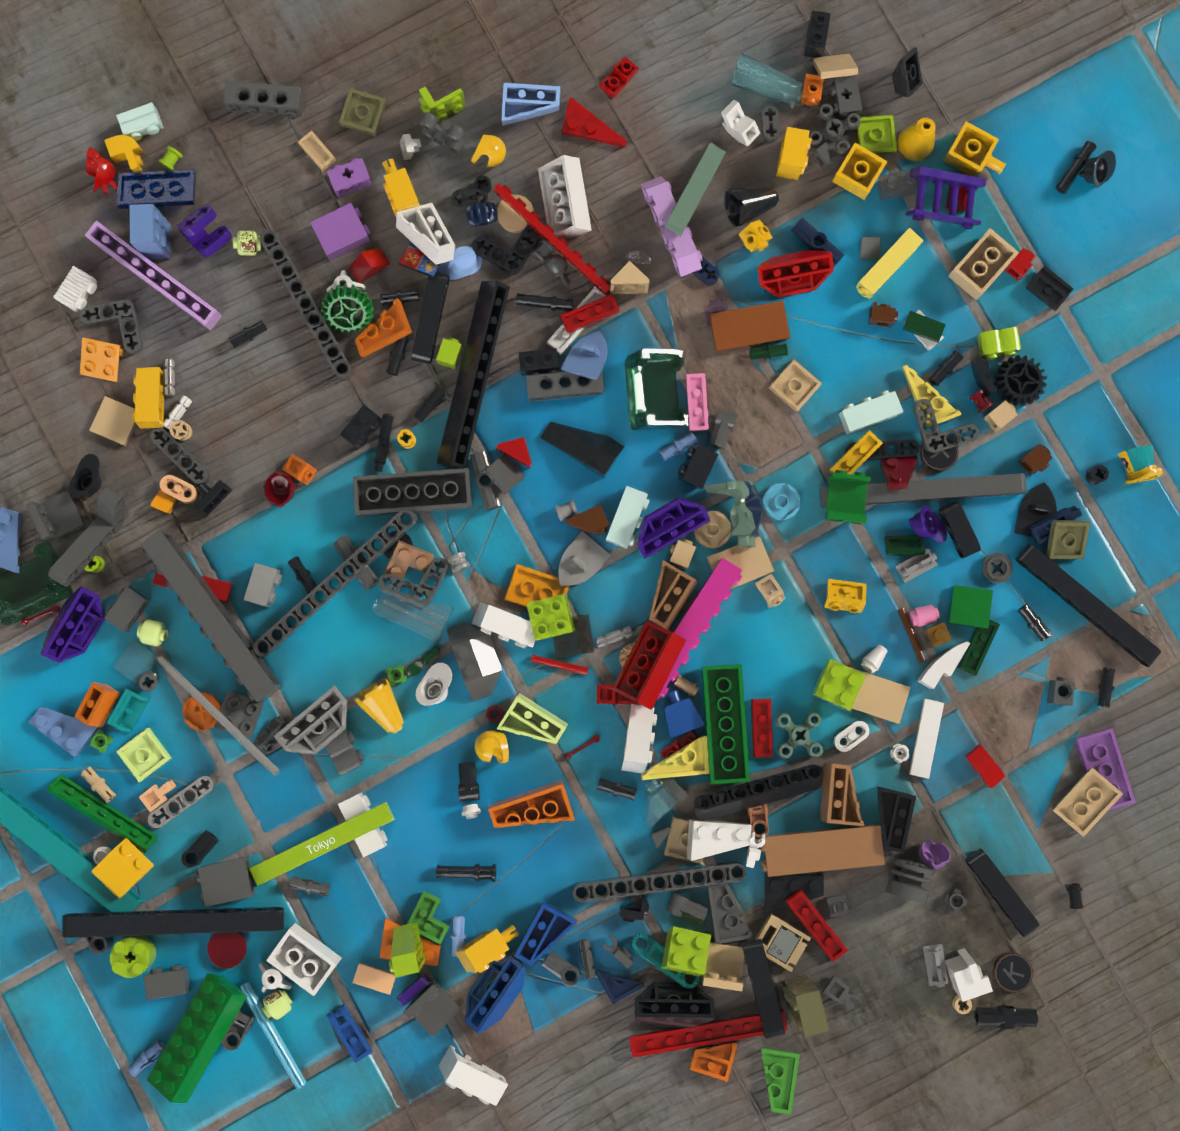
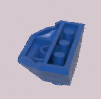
M508 955L497 962H490L488 964L490 967L482 972L467 994L465 1022L477 1034L482 1033L502 1019L524 986L525 967L512 955Z

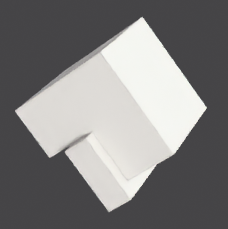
M965 948L957 950L959 956L945 960L953 988L963 1002L993 992L988 976L983 977L980 966L976 964Z

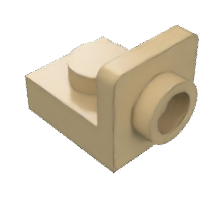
M772 574L755 583L756 588L765 599L769 608L780 605L785 599L782 588Z

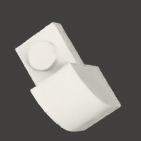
M733 100L721 112L724 119L722 125L738 142L749 146L760 134L755 120L744 115L739 102Z

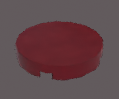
M241 932L215 933L210 938L207 946L210 960L216 966L223 969L239 965L245 958L248 948L246 938Z

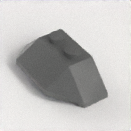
M466 623L447 629L452 650L472 701L491 695L502 672V668L490 635Z

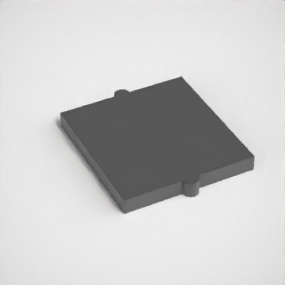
M505 454L484 470L493 481V484H496L504 494H507L525 478L516 467V464H513Z

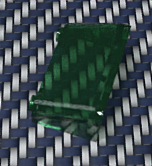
M640 349L627 356L625 360L629 424L632 430L688 426L689 414L684 408H679L676 372L680 371L684 365L682 350Z
M48 540L35 546L33 550L35 558L18 565L20 567L19 573L9 570L4 573L0 571L1 624H15L24 618L67 599L73 594L71 584L65 587L48 576L49 570L59 559L54 547Z

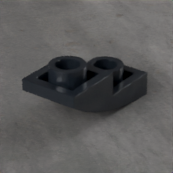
M978 355L971 361V368L980 390H985L984 394L988 397L997 388L994 381L985 375L991 370L988 362Z

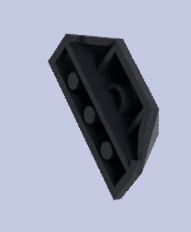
M654 982L640 995L635 997V1019L652 1026L695 1027L715 1020L714 999L698 986L686 989L678 983Z

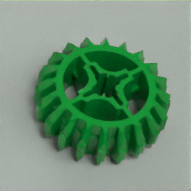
M345 283L343 288L337 285L336 290L331 288L329 293L325 294L322 300L323 307L321 312L323 313L324 320H328V326L333 325L334 330L340 328L341 333L344 330H347L349 334L352 330L357 333L359 328L364 330L365 325H369L370 319L373 317L372 311L374 307L372 300L367 298V292L362 293L361 287L355 289L354 284L351 287H347ZM339 300L340 304L333 308L332 305ZM359 310H363L359 316L355 317Z

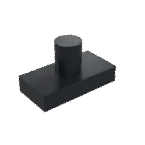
M219 480L212 488L206 483H202L198 486L197 491L203 498L193 508L207 518L228 496L232 489L222 480Z

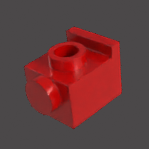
M1022 248L1004 271L1019 282L1033 266L1031 261L1035 258V255L1030 250Z

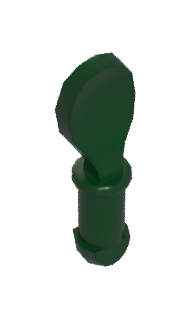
M433 647L430 652L421 657V661L411 663L407 668V674L409 676L419 674L425 663L428 664L435 656L440 654V648Z

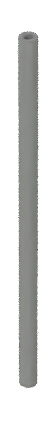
M162 655L156 659L274 776L279 773L280 770Z

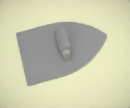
M581 531L561 557L558 568L560 586L578 585L589 580L611 555Z

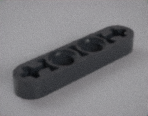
M911 439L882 441L883 444L877 449V455L870 456L866 461L914 457L918 454L920 447L917 441ZM852 443L846 447L844 455L855 443ZM909 444L915 449L911 453L909 450H903L902 454H900L901 448H906ZM888 445L895 446L896 453L894 455L887 453L886 447Z

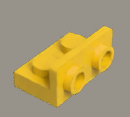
M828 579L824 608L834 611L843 610L850 613H862L866 605V584Z

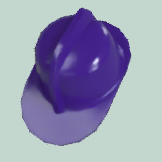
M923 506L920 512L908 520V523L919 537H931L938 543L946 541L947 531L944 523L927 506Z

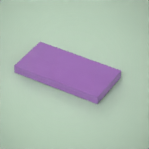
M1113 728L1074 738L1084 773L1090 767L1094 768L1123 793L1109 810L1136 803Z

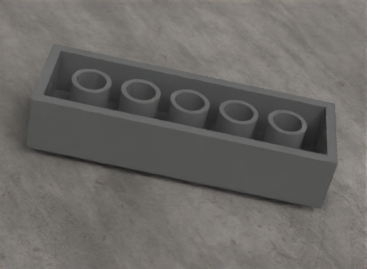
M469 468L353 477L355 515L358 518L396 515L402 510L428 513L473 509Z

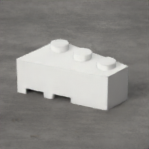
M479 603L471 624L481 627L480 631L491 635L492 632L499 634L497 638L507 642L509 639L516 641L515 645L526 649V646L533 647L535 638L530 621L491 605Z
M631 704L622 771L643 773L647 763H651L653 751H649L650 744L654 743L655 733L652 732V725L656 726L657 714H654L655 707L650 710L642 705Z
M689 819L686 858L693 861L750 845L752 825L738 822Z
M450 1045L438 1065L445 1079V1084L453 1089L456 1087L462 1089V1092L467 1096L472 1097L474 1095L478 1097L484 1104L489 1105L491 1103L496 1106L508 1086L504 1076L483 1064L480 1066L470 1061L472 1057L468 1055L465 1057L460 1056L455 1052V1047Z

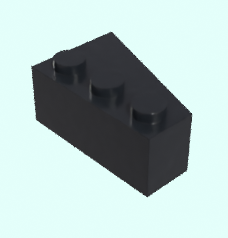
M877 786L883 848L904 854L916 795Z

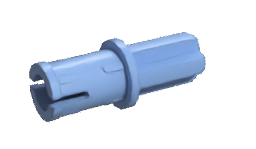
M454 916L453 935L450 938H452L451 956L457 957L455 952L464 946V939L466 938V935H464L465 918L463 916Z

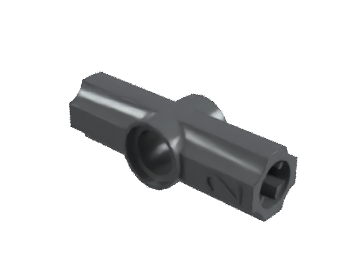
M486 451L470 455L485 511L501 507L496 485L493 484V481L491 480L488 485L480 483L483 477H489L484 472L490 466Z
M347 535L340 537L333 543L344 560H347L357 551V548ZM361 553L360 560L365 563L367 559ZM348 565L347 568L353 574L352 566ZM369 566L357 576V579L366 591L379 583V578Z

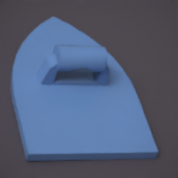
M600 331L594 332L575 343L561 370L597 380L605 365L608 354L607 343Z

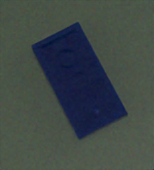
M195 170L119 173L116 205L118 209H130L129 205L153 204L155 207L194 205Z

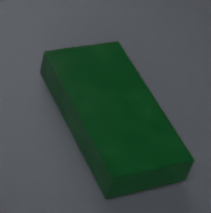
M910 311L903 330L938 343L946 324Z
M918 535L884 537L886 556L924 555L926 552L924 538Z

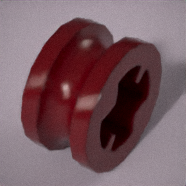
M497 705L490 706L486 711V717L490 722H499L504 715L502 708ZM494 708L498 709L497 712H500V717L498 716L496 719H492V715H489V712L493 711Z

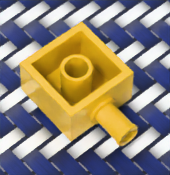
M967 121L960 129L943 159V162L973 177H977L985 166L998 174H1001L1006 166V163L996 159L991 154L999 139Z
M388 159L391 167L388 166L386 160L382 163L387 175H384L386 182L382 184L395 217H397V212L420 206L406 169L397 170L394 159Z
M511 925L501 933H499L498 929L486 930L458 949L455 953L466 972L481 973L490 967L488 965L490 962H497L506 956L505 952L509 950L506 943L519 936L518 931H514L516 928Z

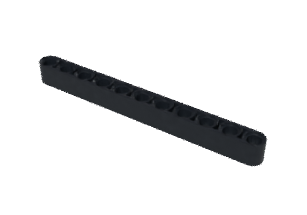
M284 908L95 912L62 915V937L65 938L255 932L284 929Z

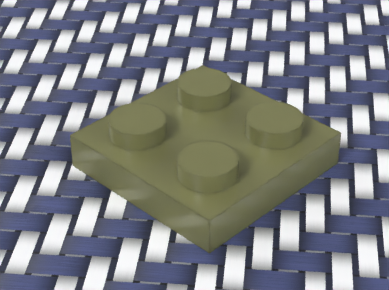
M350 88L339 125L376 136L387 102L386 99Z
M1052 520L1046 556L1049 559H1084L1090 522L1087 520Z

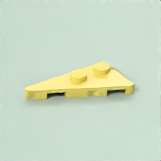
M907 365L902 367L915 402L920 399L929 400L932 404L937 424L962 415L959 410L954 409L948 403L947 399L940 396L938 391L928 382L925 383L912 368H909ZM921 403V406L918 407V410H922L924 413V409H926L927 407L926 405H922ZM924 413V416H921V417H922V419H923V418L930 417V415H929V414H928V415H925V413ZM930 421L924 422L926 429L932 427Z
M703 735L646 770L641 774V779L649 780L709 774L707 736Z

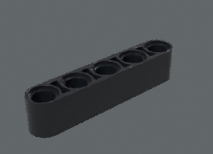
M436 273L434 278L428 277L412 350V361L431 364L450 275Z
M981 848L965 859L969 868L1023 937H1026L1040 926L1037 919Z
M757 939L742 943L765 1038L784 1035L785 1029L762 940Z

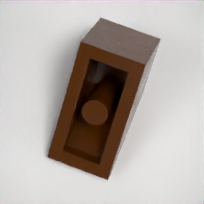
M601 504L565 520L567 526L591 535L596 533L597 536L606 533L607 528L610 527Z

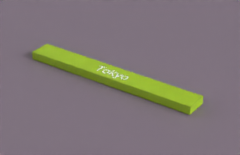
M384 802L249 869L257 886L375 830L395 820L388 803Z

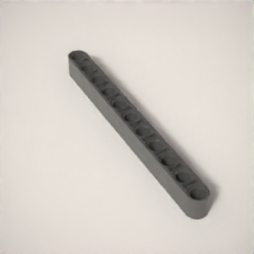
M1026 474L910 481L907 489L888 490L886 483L868 484L865 505L1027 493ZM828 487L819 488L821 508H826Z
M402 510L263 634L254 643L253 650L255 654L261 657L266 656L280 647L411 529L417 522L415 512ZM406 513L411 516L409 524H405L402 519ZM391 526L395 527L397 531L394 537H391L388 533ZM377 539L382 542L380 550L374 547V542ZM362 552H365L368 556V560L365 563L360 560ZM348 565L352 566L353 568V574L351 576L346 573V567ZM333 578L338 579V588L332 586ZM319 591L325 594L323 601H320L317 597ZM305 604H308L310 606L311 610L309 614L305 613L303 610V606ZM291 616L296 619L295 626H292L289 623V619ZM277 629L282 632L281 639H278L275 636V631ZM262 642H265L268 646L266 652L261 648Z

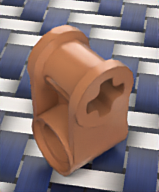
M767 804L746 809L748 822L752 825L751 833L755 832V825L761 823L764 830L761 834L755 833V837L762 838V834L766 836L769 832Z

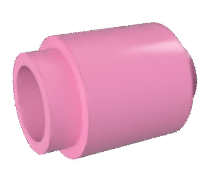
M931 604L909 611L912 626L917 625L921 627L937 623V619H939L937 607L934 608Z

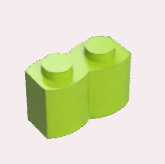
M1017 327L985 331L977 335L980 357H986V360L998 358L997 355L1003 354L1005 357L1015 356L1016 352L1021 350Z

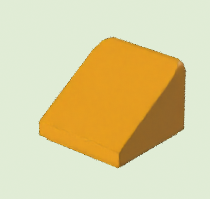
M159 490L150 506L171 514L177 500Z

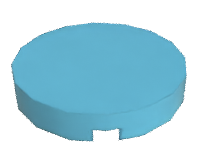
M776 483L770 486L764 493L762 499L763 509L774 520H788L799 511L800 495L791 485Z

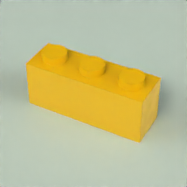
M160 367L136 368V375L133 378L134 385L136 386V393H133V402L135 404V411L132 413L133 421L140 429L163 428V371Z

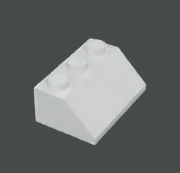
M295 923L289 928L266 961L314 996L342 958Z

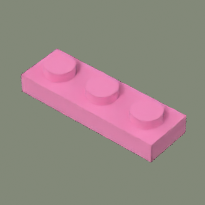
M705 373L686 374L689 432L708 431Z

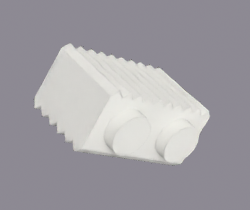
M72 266V269L53 298L78 313L79 310L85 308L88 296L96 291L98 281L77 267Z

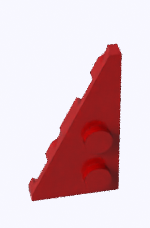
M569 97L562 134L626 147V140L576 100Z

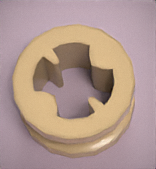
M956 995L952 1001L953 1008L960 1014L969 1013L972 1008L971 1000L964 1001L966 1007L959 1009L958 1002L963 1001Z

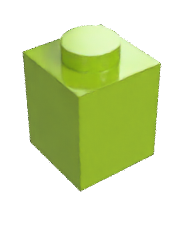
M443 338L436 358L437 363L456 369L463 349L459 343L460 341L454 338Z

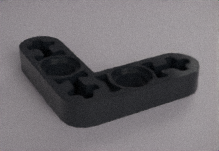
M528 225L511 252L506 251L484 237L475 238L472 247L476 255L508 274L516 275L525 265L531 255L530 252L534 250L541 235L536 231V237L532 236L530 243L527 242L529 238L528 231L532 232L534 230ZM483 242L484 247L488 250L490 247H492L489 251L488 256L486 255L487 251L485 249L481 248L480 250H478L477 243L481 244ZM525 245L528 248V252L520 254L517 251L518 247ZM495 251H499L503 255L498 261L492 258V254ZM516 256L520 258L516 263L518 268L510 269L509 263L513 264Z

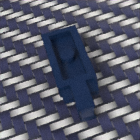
M1075 506L1063 508L1030 526L1035 543L1039 545L1049 540L1052 520H1075L1082 516L1080 508Z

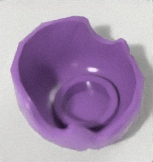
M929 840L919 846V859L922 864L930 869L942 868L950 860L949 849L942 842L935 844L932 840Z

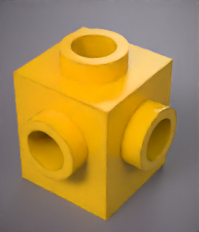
M760 220L751 222L738 234L743 240L744 246L750 252L763 251L769 246L768 242L773 238L769 229Z

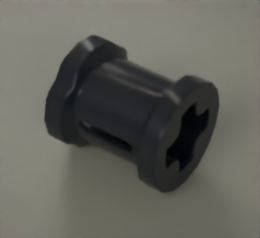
M1098 465L1087 470L1085 478L1088 483L1095 485L1107 480L1109 472L1105 466Z

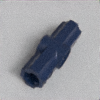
M803 217L791 229L808 246L809 250L832 252L833 267L844 257V254L828 241L824 233L818 232ZM819 240L822 245L816 246L813 241Z

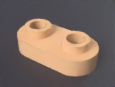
M166 475L160 481L161 490L166 495L182 503L190 504L197 499L198 493L195 487L173 475ZM169 484H174L172 489H168ZM191 492L190 497H185V494Z

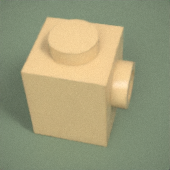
M682 539V541L678 540L676 544L672 543L668 553L672 555L669 563L687 570L696 549L693 546V542Z

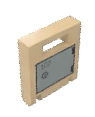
M770 913L755 940H762L770 925L776 928L768 944L763 943L766 957L792 972L793 968L788 965L789 962L794 965L797 964L807 946L802 941L803 938L810 941L811 937Z

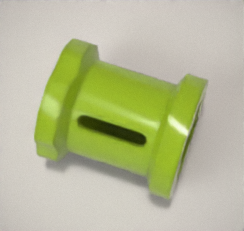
M168 146V151L158 162L173 172L174 165L179 158L182 159L183 155L173 147Z
M95 556L84 569L89 572L99 573L104 569L105 561L103 558ZM91 562H96V565L91 566Z

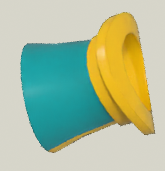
M1153 445L1128 449L1118 454L1127 471L1125 474L1126 478L1124 479L1126 484L1154 480L1163 474L1162 469L1157 468L1155 465Z

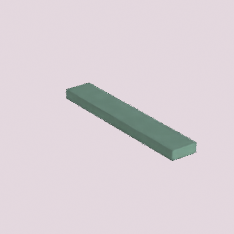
M711 142L709 143L665 224L666 228L679 236L683 234L726 151Z

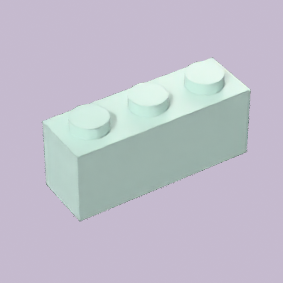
M887 390L879 393L877 398L871 399V397L861 400V404L854 406L852 403L842 407L843 410L839 413V416L848 435L897 417L903 413V409L896 392L889 393Z
M626 486L606 542L627 549L628 545H633L636 535H633L635 527H640L643 519L640 517L641 511H646L650 501L646 499L647 493Z

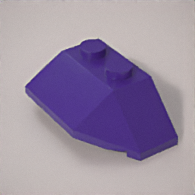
M676 498L644 517L637 546L643 558L646 559L711 520L703 505Z
M81 586L68 597L47 631L40 654L60 663L85 653L105 620L100 596Z

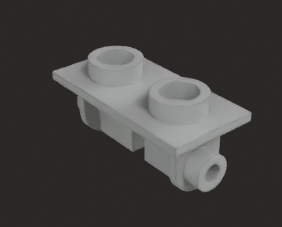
M929 548L925 550L924 555H915L895 566L904 583L938 565L935 561L937 559L936 555L931 553Z
M943 945L923 946L929 986L937 985V987H944L945 984H948Z

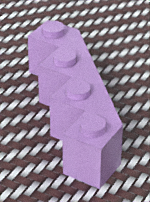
M660 176L640 184L645 202L651 207L655 224L661 230L665 247L671 253L676 272L682 277L702 269L700 263L703 261L702 255L699 250L697 251L693 243L690 228L686 227L683 234L679 236L665 227L676 205L669 181H665Z

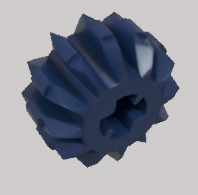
M493 202L477 203L466 208V218L470 226L481 227L498 220V211Z

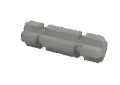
M164 359L163 385L165 387H163V394L165 396H174L175 370L173 368H175V361L173 359Z
M630 626L622 628L621 631L619 629L606 634L604 637H597L595 641L600 648L606 646L607 643L611 644L622 640L624 637H631L633 633Z

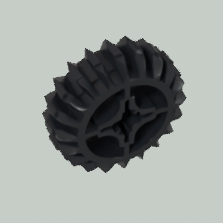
M1017 355L1015 358H1008V362H1002V367L997 368L999 373L994 378L999 381L995 382V386H1000V388L996 392H1002L1001 399L1007 397L1008 403L1013 401L1014 406H1017L1019 403L1021 406H1025L1026 403L1030 405L1034 400L1037 401L1040 398L1039 395L1044 393L1042 388H1045L1047 384L1042 381L1046 380L1047 376H1042L1045 369L1039 370L1040 363L1034 364V358L1028 361L1026 355L1022 359L1020 355ZM1020 367L1017 374L1008 375L1011 368ZM1019 377L1023 380L1022 384L1018 381ZM1025 387H1033L1030 394L1021 395Z

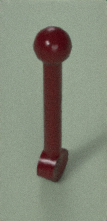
M54 605L52 609L48 611H45L28 619L23 618L21 620V624L23 626H26L29 622L46 616L50 613H58L60 611V607Z
M594 735L590 741L571 752H566L564 754L565 759L569 760L572 755L594 742H599L600 737Z

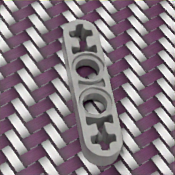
M209 775L202 776L149 814V825L153 828L163 827L214 790L216 786L214 778ZM203 780H204V781H208V780H209V782H210V784L208 785L209 789H208V788H203V789H201L200 791H198V790L196 789V788H199L200 786H202V785L204 784V783H203ZM188 790L193 791L195 794V798L191 802L185 799V793ZM171 802H176L179 806L176 813H172L169 810ZM165 811L168 816L160 819L161 824L159 822L155 823V815H162Z

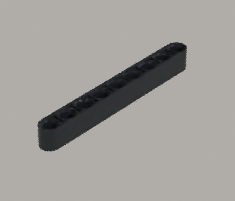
M1027 544L1015 558L1017 563L1139 663L1150 667L1160 655L1161 650L1036 547Z

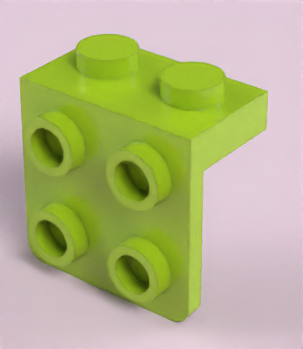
M426 86L419 89L420 98L418 100L423 114L425 112L436 116L437 122L439 120L444 121L452 113L460 112L465 106L464 93L461 88L434 102Z

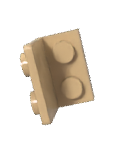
M710 942L705 975L701 977L703 986L742 991L743 982L741 977L744 963L742 947Z

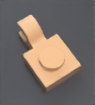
M172 780L166 782L160 788L157 784L153 785L139 798L149 812H153L168 800L165 794L173 790L176 785Z

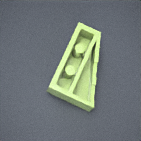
M519 693L497 727V730H505L517 735H525L557 744L568 723Z

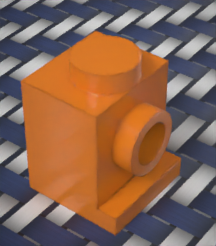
M806 74L803 81L800 103H804L807 106L819 105L824 79H821L818 75Z

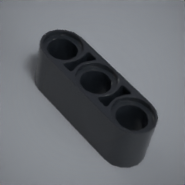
M955 501L939 508L940 517L959 556L964 559L981 550L980 544L961 504Z

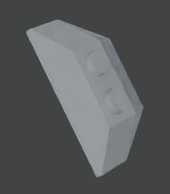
M334 685L274 736L286 752L317 754L346 729V698Z

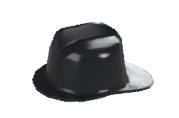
M1108 150L1098 157L1088 159L1079 176L1084 177L1087 183L1094 184L1095 187L1099 188L1114 173L1116 158L1113 151Z
M95 454L85 455L78 464L69 486L70 494L74 497L84 495L91 497L98 492L102 485L99 473L100 462Z

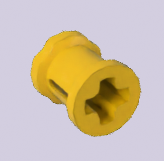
M401 430L397 435V440L404 449H411L415 446L416 437L410 430ZM408 435L411 439L408 440V443H405V436Z

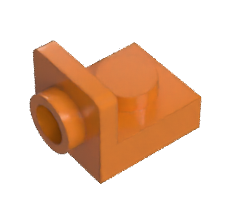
M294 454L290 456L282 468L283 471L305 485L309 484L317 472V469Z

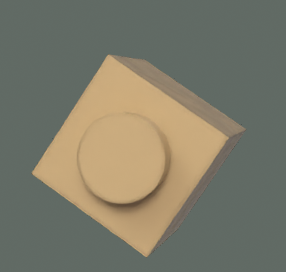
M1005 400L983 418L997 432L1018 414L1015 412V407Z

